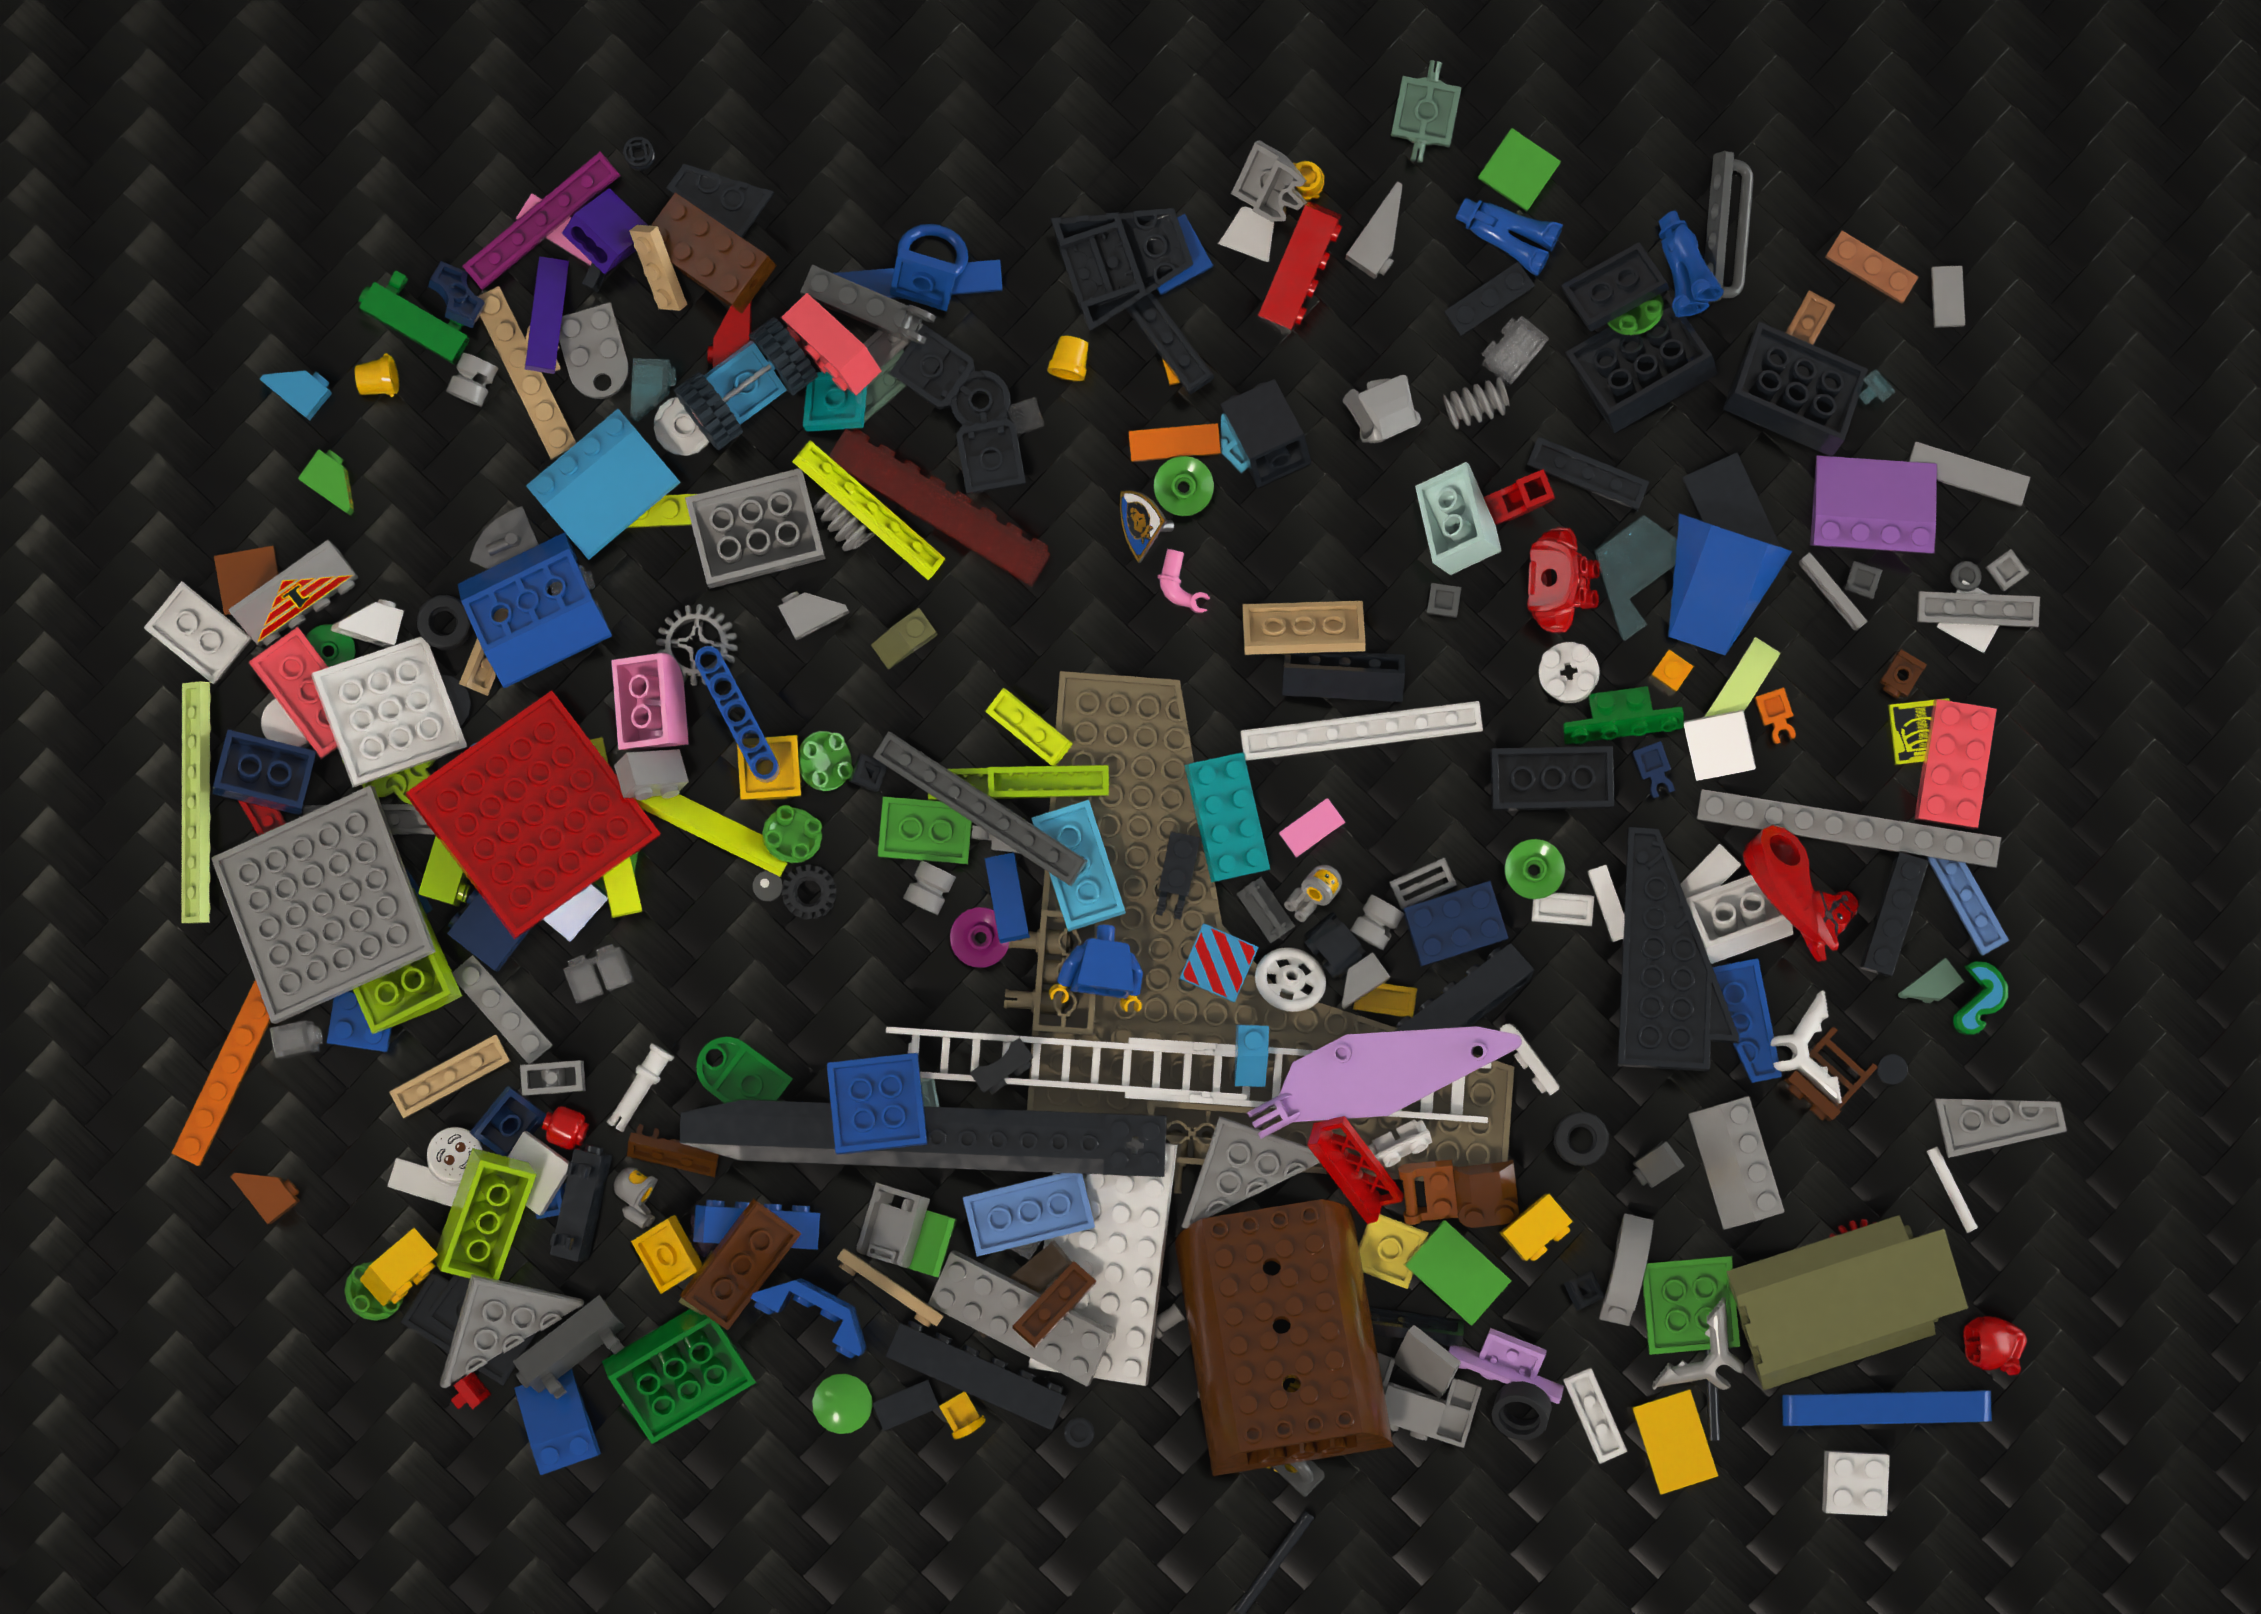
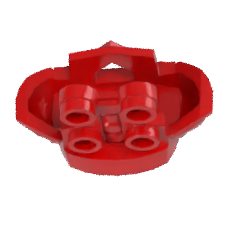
M1557 527L1544 532L1531 545L1528 610L1544 630L1553 633L1566 632L1572 625L1575 608H1579V606L1582 609L1596 608L1599 602L1598 592L1590 589V579L1599 577L1600 564L1597 560H1587L1585 556L1576 552L1578 550L1577 539L1571 528ZM1551 569L1557 573V581L1554 585H1552Z

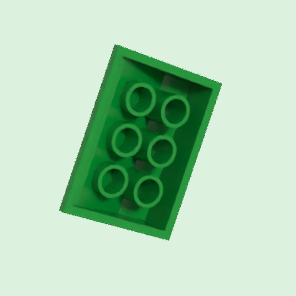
M691 1309L623 1348L617 1354H613L602 1361L607 1377L651 1444H654L756 1383L725 1328L705 1314L700 1315Z

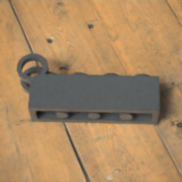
M815 265L811 266L800 291L802 297L808 293L820 305L908 343L913 341L924 345L926 338L917 333L922 320L934 323L936 319L935 315L913 305L907 306Z

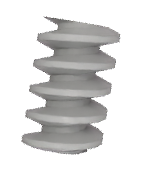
M1501 377L1496 379V387L1489 380L1486 381L1484 391L1478 384H1474L1473 394H1471L1468 388H1462L1461 398L1456 391L1450 392V401L1443 394L1449 419L1455 429H1459L1460 419H1463L1466 425L1470 426L1471 416L1474 415L1480 423L1482 422V414L1486 412L1490 419H1493L1494 409H1497L1503 416L1505 415V406H1510Z
M828 492L818 500L813 508L815 513L825 511L820 518L823 523L832 521L827 528L829 532L839 530L835 540L837 542L846 540L842 546L844 551L860 547L875 535L873 532L867 533L866 529L868 527L863 523H859V520Z

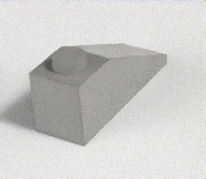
M1398 181L1350 248L1345 258L1374 279L1379 273L1384 276L1394 262L1390 257L1394 247L1402 184Z

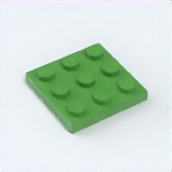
M1732 1256L1646 1264L1642 1285L1649 1355L1709 1350L1710 1338L1705 1335L1706 1330L1709 1328L1707 1315L1710 1314L1709 1312H1712V1309L1717 1306L1723 1297L1726 1298L1728 1348L1740 1347L1737 1307L1727 1277V1271L1733 1269Z

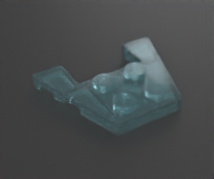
M1645 515L1639 517L1595 550L1620 636L1625 641L1647 625L1631 603L1630 598L1675 566L1676 560L1675 537Z

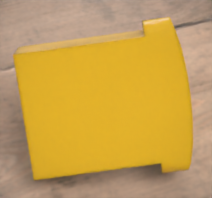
M965 1391L939 1405L953 1430L952 1436L954 1439L971 1434L986 1422L984 1416L980 1417Z

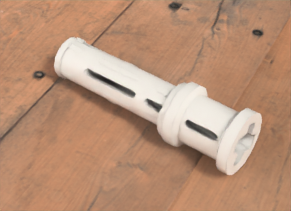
M653 1043L649 1046L651 1050L642 1065H637L635 1073H637V1076L607 1121L611 1126H615L619 1118L622 1117L616 1126V1129L624 1132L625 1127L651 1085H656L661 1080L659 1076L667 1062L674 1059L673 1055Z

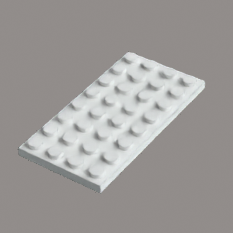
M1132 1138L1131 1142L1126 1143V1147L1131 1148L1133 1154H1138V1150L1144 1148V1143ZM1166 1143L1165 1177L1082 1174L1095 1228L1044 1240L1043 1249L1052 1241H1055L1072 1262L1075 1261L1096 1280V1284L1072 1309L1114 1331L1093 1378L1142 1386L1148 1385L1178 1146L1176 1144ZM1055 1278L1051 1283H1049V1284H1048L1045 1288H1043L1039 1293H1040V1294H1043V1293L1052 1285V1283H1053L1057 1278ZM1030 1357L1029 1368L1058 1372Z

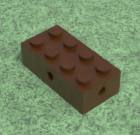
M674 193L651 225L658 226L671 263L675 269L741 314L777 266L768 255L677 193Z

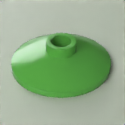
M1179 456L1172 458L1160 467L1155 476L1154 493L1157 501L1166 511L1177 516H1190L1200 512L1208 505L1213 495L1214 482L1211 472L1204 463L1193 457ZM1181 482H1186L1189 484L1190 489L1188 492L1182 493L1178 490V485Z
M1530 839L1519 843L1511 850L1505 862V876L1508 884L1517 894L1528 899H1542L1550 896L1560 887L1564 879L1565 864L1561 853L1555 846L1544 840ZM1531 865L1539 867L1540 872L1538 875L1533 876L1529 873L1528 869Z

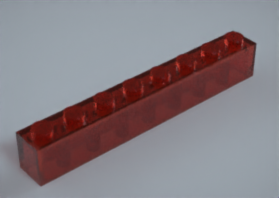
M856 428L853 432L845 429L829 457L848 474L1033 587L1051 558V554L1047 552L1049 547L1036 538H1033L1030 542L1021 536L1023 531L1010 522L1006 526L995 520L998 515L983 506L980 510L970 505L972 499L959 491H956L955 495L944 489L947 484L937 477L931 475L928 479L919 474L920 467L909 460H905L902 463L893 458L896 453L882 444L878 448L868 442L870 437Z

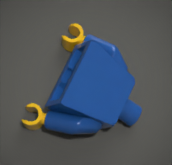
M1097 926L1096 939L1089 938L1082 945L1074 948L1062 965L1057 978L1059 984H1054L1049 989L1051 1000L1054 998L1055 992L1063 991L1061 1003L1067 1002L1068 992L1066 988L1071 986L1070 991L1121 998L1120 1006L1125 1012L1128 1011V1004L1131 1001H1134L1133 1008L1136 1012L1141 1010L1142 1003L1137 996L1141 993L1143 970L1135 955L1130 952L1129 944L1114 941V926Z

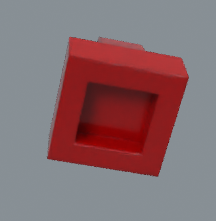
M472 1372L454 1385L459 1393L451 1401L457 1409L465 1403H468L474 1409L491 1393L475 1373Z

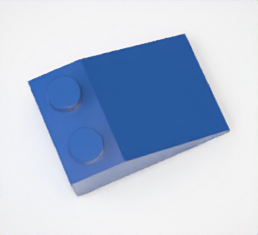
M572 1368L558 1378V1381L566 1390V1393L559 1399L550 1394L547 1388L540 1393L531 1386L527 1389L523 1385L514 1388L540 1475L601 1454Z

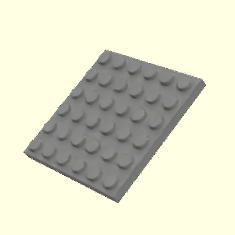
M371 785L211 857L271 1023L277 1024L436 952L375 787Z

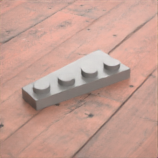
M1934 1099L1948 1158L2067 1131L2060 1102Z

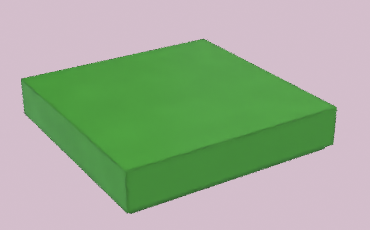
M1511 128L1478 176V179L1527 212L1561 161Z

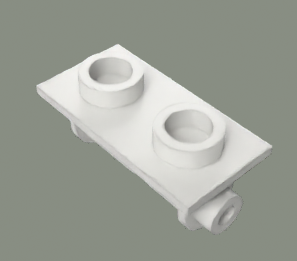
M1414 1119L1396 1128L1400 1139L1396 1141L1391 1131L1372 1140V1144L1368 1145V1148L1383 1167L1394 1166L1402 1157L1410 1153H1420L1428 1147V1144L1432 1143L1430 1132L1422 1119L1419 1121Z

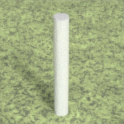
M1938 1146L1928 1150L1927 1153L1966 1232L1977 1229L1978 1227Z

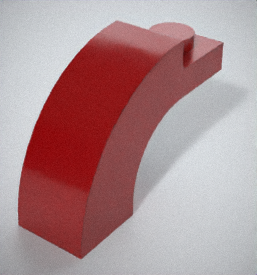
M1544 469L1520 478L1514 484L1484 497L1495 525L1529 513L1555 499Z

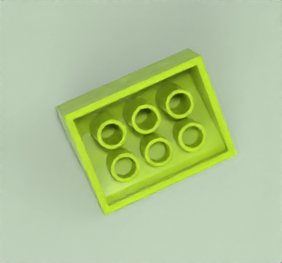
M414 888L412 889L436 952L353 989L372 1034L436 1010L462 997Z

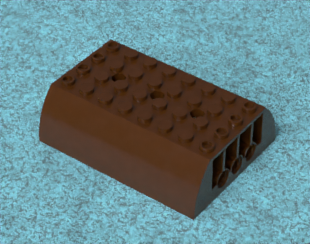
M1320 1199L1203 1218L1185 1228L1177 1236L1175 1248L1212 1475L1217 1476L1394 1447L1355 1222L1350 1208L1338 1202ZM1274 1261L1280 1265L1281 1269L1276 1275H1267L1263 1271L1264 1265ZM1280 1319L1288 1321L1291 1325L1289 1331L1283 1334H1279L1273 1329L1274 1323ZM1288 1378H1295L1301 1385L1297 1391L1287 1392L1283 1388L1284 1381Z

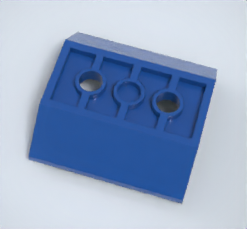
M565 532L457 584L464 609L480 645L503 688L511 686L612 637L602 611L595 603L576 561L578 558ZM552 583H562L563 588L558 595L552 596L548 594V588ZM502 608L508 609L506 620L502 622L494 621V614L497 610Z
M802 1278L755 1292L751 1296V1299L756 1301L754 1307L770 1315L784 1311L794 1293L793 1300L808 1308L814 1305L822 1308L820 1314L834 1322L843 1320L832 1340L833 1343L837 1344L835 1349L837 1352L853 1358V1356L862 1355L867 1349L855 1306Z

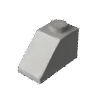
M798 591L782 598L783 604L778 606L796 641L849 613L844 604L805 592L799 595Z

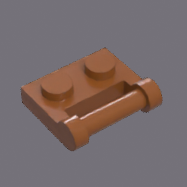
M1452 1159L1403 1164L1398 1168L1399 1178L1403 1180L1406 1206L1403 1215L1406 1224L1416 1225L1421 1221L1458 1218ZM1423 1176L1427 1207H1418L1416 1177Z

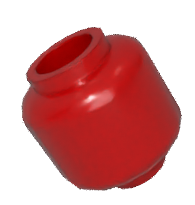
M564 1106L557 1107L554 1113L548 1112L542 1125V1129L547 1130L546 1140L549 1143L569 1150L574 1149L576 1145H582L589 1124L585 1123L584 1114Z

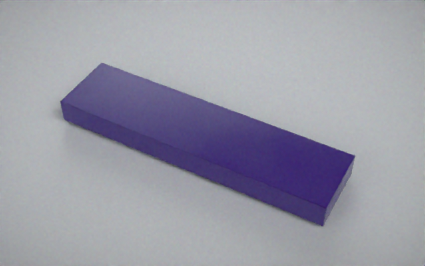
M539 256L524 370L555 373L569 261Z

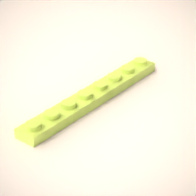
M201 681L182 683L181 923H209V913L211 910L209 902V884L211 880L209 872L211 851L210 682Z

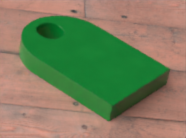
M720 1037L710 1041L701 1050L697 1059V1075L701 1084L724 1103L742 1099L777 1101L793 1080L792 1077L748 1044L733 1037ZM713 1049L720 1050L724 1057L722 1064L717 1067L710 1066L706 1060L708 1052Z

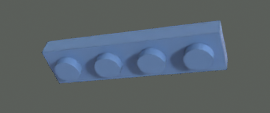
M1926 857L1981 956L2008 942L2009 939L1966 863Z

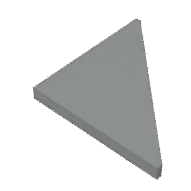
M1219 1116L1182 1227L1188 1228L1194 1222L1211 1217L1320 1162L1308 1146L1273 1134L1260 1139L1258 1133L1261 1130Z
M472 1274L440 1381L441 1387L447 1388L452 1382L464 1375H469L502 1352L509 1351L539 1330L542 1331L561 1320V1317L576 1308L583 1307V1299Z

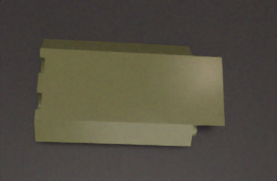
M1900 1215L1727 1271L1729 1287L1739 1311L1741 1326L1749 1344L1753 1365L1763 1391L1936 1335L1934 1323L1938 1322V1318L1968 1309L1945 1229L1914 1238L1910 1226L1903 1225Z

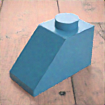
M305 370L264 374L260 378L265 385L309 421L332 394L326 388L329 382L317 372L313 376Z
M1236 1025L1234 1086L1265 1087L1269 1026Z

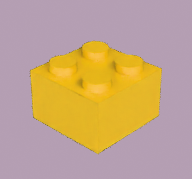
M1545 1193L1499 1233L1522 1260L1527 1261L1530 1258L1532 1261H1535L1548 1250L1544 1245L1552 1239L1558 1242L1571 1231L1568 1225L1573 1221L1552 1196Z
M413 1228L369 1265L360 1281L383 1307L390 1301L395 1305L408 1293L407 1291L413 1286L412 1282L418 1285L430 1274V1271L435 1267L433 1261L438 1254L419 1232Z

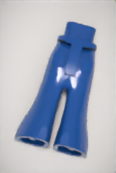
M1468 198L1464 199L1455 218L1467 224L1466 229H1470L1478 237L1511 255L1535 276H1539L1549 258V252L1525 243L1509 232L1512 231L1552 251L1563 228V224L1557 222L1530 219L1500 206L1481 200L1476 203Z
M1671 211L1659 220L1661 227L1659 237L1662 239V248L1674 282L1673 311L1676 317H1687L1709 307L1708 302L1718 300L1723 295L1724 290L1702 258L1695 234L1688 228L1684 220H1680L1677 211Z

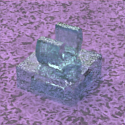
M1875 369L1863 379L1869 387L1859 397L1867 405L1876 396L1884 402L1896 391Z

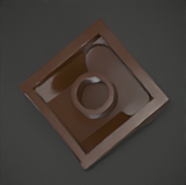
M1513 1160L1462 1167L1453 1166L1460 1223L1470 1228L1509 1224L1517 1219L1519 1216V1206Z

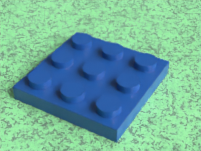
M918 1053L827 1063L835 1152L837 1155L927 1145Z

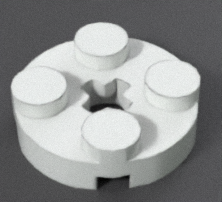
M1575 642L1560 643L1546 651L1542 656V661L1539 665L1540 682L1544 690L1560 702L1576 703L1586 699L1599 681L1600 670L1595 656L1583 644ZM1567 665L1578 669V673L1573 674L1572 680H1567V677L1564 675L1561 676V671L1565 670Z

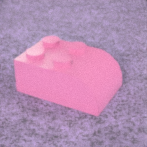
M667 653L612 660L618 750L643 751L689 744L684 680L677 661Z

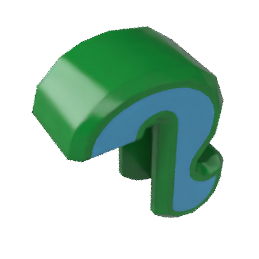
M1975 961L1964 966L1984 988L1953 1017L1954 1027L1959 1033L1964 1035L1976 1034L1983 1030L1986 1022L1981 1021V1015L1997 1012L2004 1006L2008 998V984L2001 972L1987 962Z

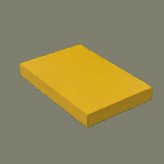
M1690 1389L1632 1407L1660 1495L1718 1477Z

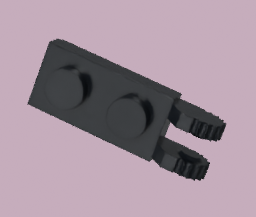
M1170 832L1158 889L1160 895L1156 915L1162 916L1165 912L1167 893L1179 895L1174 909V918L1181 920L1185 898L1188 897L1200 837Z

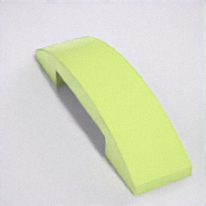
M1755 637L1704 717L1738 710L1745 711L1781 653Z

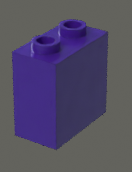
M609 188L577 211L562 234L600 271L606 274L636 251L629 230L636 225L647 224Z

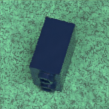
M475 889L466 901L469 904L468 908L463 914L457 912L449 922L448 927L451 929L447 934L494 971L498 972L533 927L514 940L481 894Z

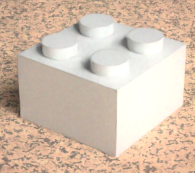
M1825 1451L1822 1511L1834 1514L1887 1516L1889 1455L1885 1453Z

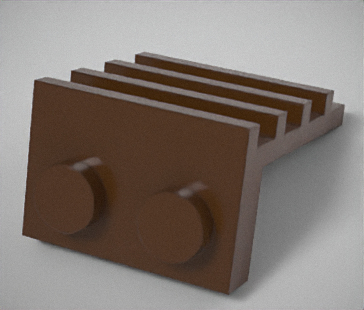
M1834 1027L1809 1051V1056L1822 1067H1827L1828 1072L1833 1077L1837 1076L1839 1078L1838 1081L1848 1090L1841 1098L1842 1103L1837 1106L1833 1105V1102L1798 1070H1793L1784 1079L1789 1085L1787 1087L1789 1092L1799 1100L1804 1098L1811 1105L1810 1111L1822 1121L1825 1118L1828 1121L1834 1120L1841 1112L1840 1108L1878 1068L1873 1063L1864 1071L1830 1040L1838 1031ZM1824 1045L1860 1076L1853 1085L1818 1054Z

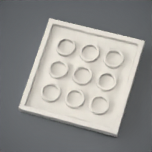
M422 637L311 674L353 787L467 748L430 646Z

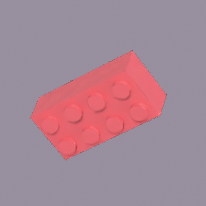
M1940 699L1934 700L1914 820L1968 829L1978 828L1997 709Z

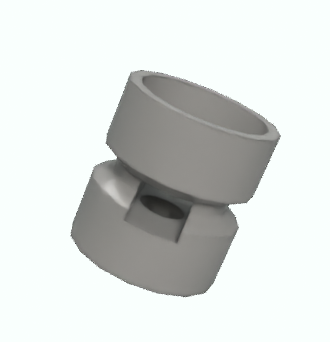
M462 353L456 367L459 373L452 376L446 391L464 401L482 407L488 394L486 385L492 384L499 368L478 357Z
M921 860L914 875L917 882L910 883L903 899L938 915L945 902L942 894L950 891L956 877Z
M1371 895L1363 908L1365 915L1357 918L1350 931L1369 944L1384 950L1391 938L1390 929L1397 928L1404 913L1382 899Z

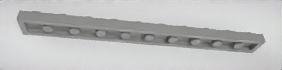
M1704 789L1701 791L1697 820L1758 830L1774 825L1785 828L1795 836L1993 868L1997 867L2001 837Z

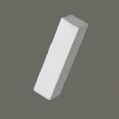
M1607 865L1587 871L1612 942L1623 939L1624 913Z

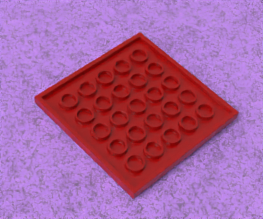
M552 690L405 794L514 940L661 834L634 798H623L617 775Z

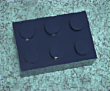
M227 730L212 794L301 815L315 762L316 751Z
M1490 881L1403 909L1420 967L1508 939Z

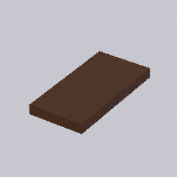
M753 1198L680 1296L720 1326L729 1330L751 1301L752 1294L758 1292L801 1233Z

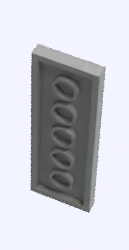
M956 1250L950 1252L928 1302L929 1306L1085 1386L1091 1384L1114 1332L1071 1310L1042 1342L1034 1348L1012 1327L1042 1294Z

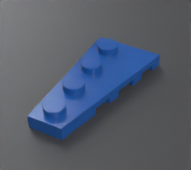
M1752 959L1712 967L1739 1035V1042L1733 1043L1751 1083L1782 1077L1781 1071H1778L1773 1063L1779 1062L1776 1046H1770L1774 1034L1759 960Z

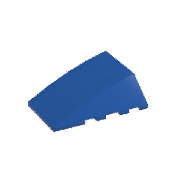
M1679 513L1668 637L1726 655L1792 551Z

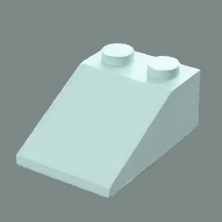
M1467 462L1415 486L1432 562L1439 568L1452 575L1502 551L1496 525L1471 467Z

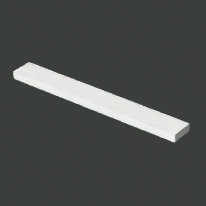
M1479 701L1242 730L1241 739L1245 761L1482 732L1483 728Z

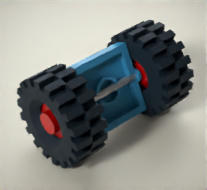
M772 317L750 333V342L708 373L702 375L700 372H697L674 389L678 400L684 406L686 412L717 450H720L742 434L743 430L740 425L785 391L794 395L818 376L795 339L791 337L787 329L775 317Z

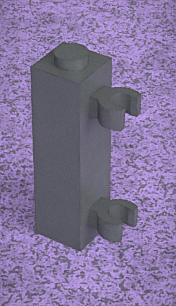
M598 1295L514 1360L513 1363L519 1370L516 1376L526 1389L531 1386L540 1393L547 1388L550 1394L559 1399L566 1393V1390L558 1381V1378L602 1344H605L609 1350L611 1349L614 1355L621 1351L624 1346L615 1334L622 1330L625 1325L610 1304Z

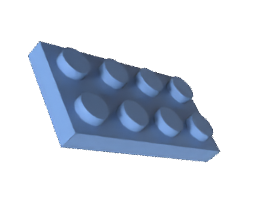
M1060 1173L963 1197L977 1256L1095 1228L1083 1175L1079 1173Z

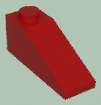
M752 301L742 314L730 306L713 338V346H708V364H713V368L751 341L749 334L752 333Z

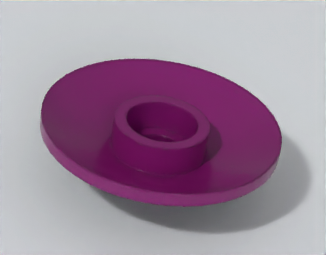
M983 907L969 909L963 912L952 926L950 933L952 949L955 955L969 966L983 968L994 965L1004 957L1009 948V942L1001 944L999 941L995 914L992 909ZM979 932L986 934V941L982 944L975 941V935Z

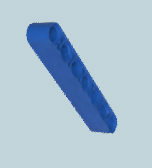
M1991 1390L1782 1395L1783 1426L1992 1421Z

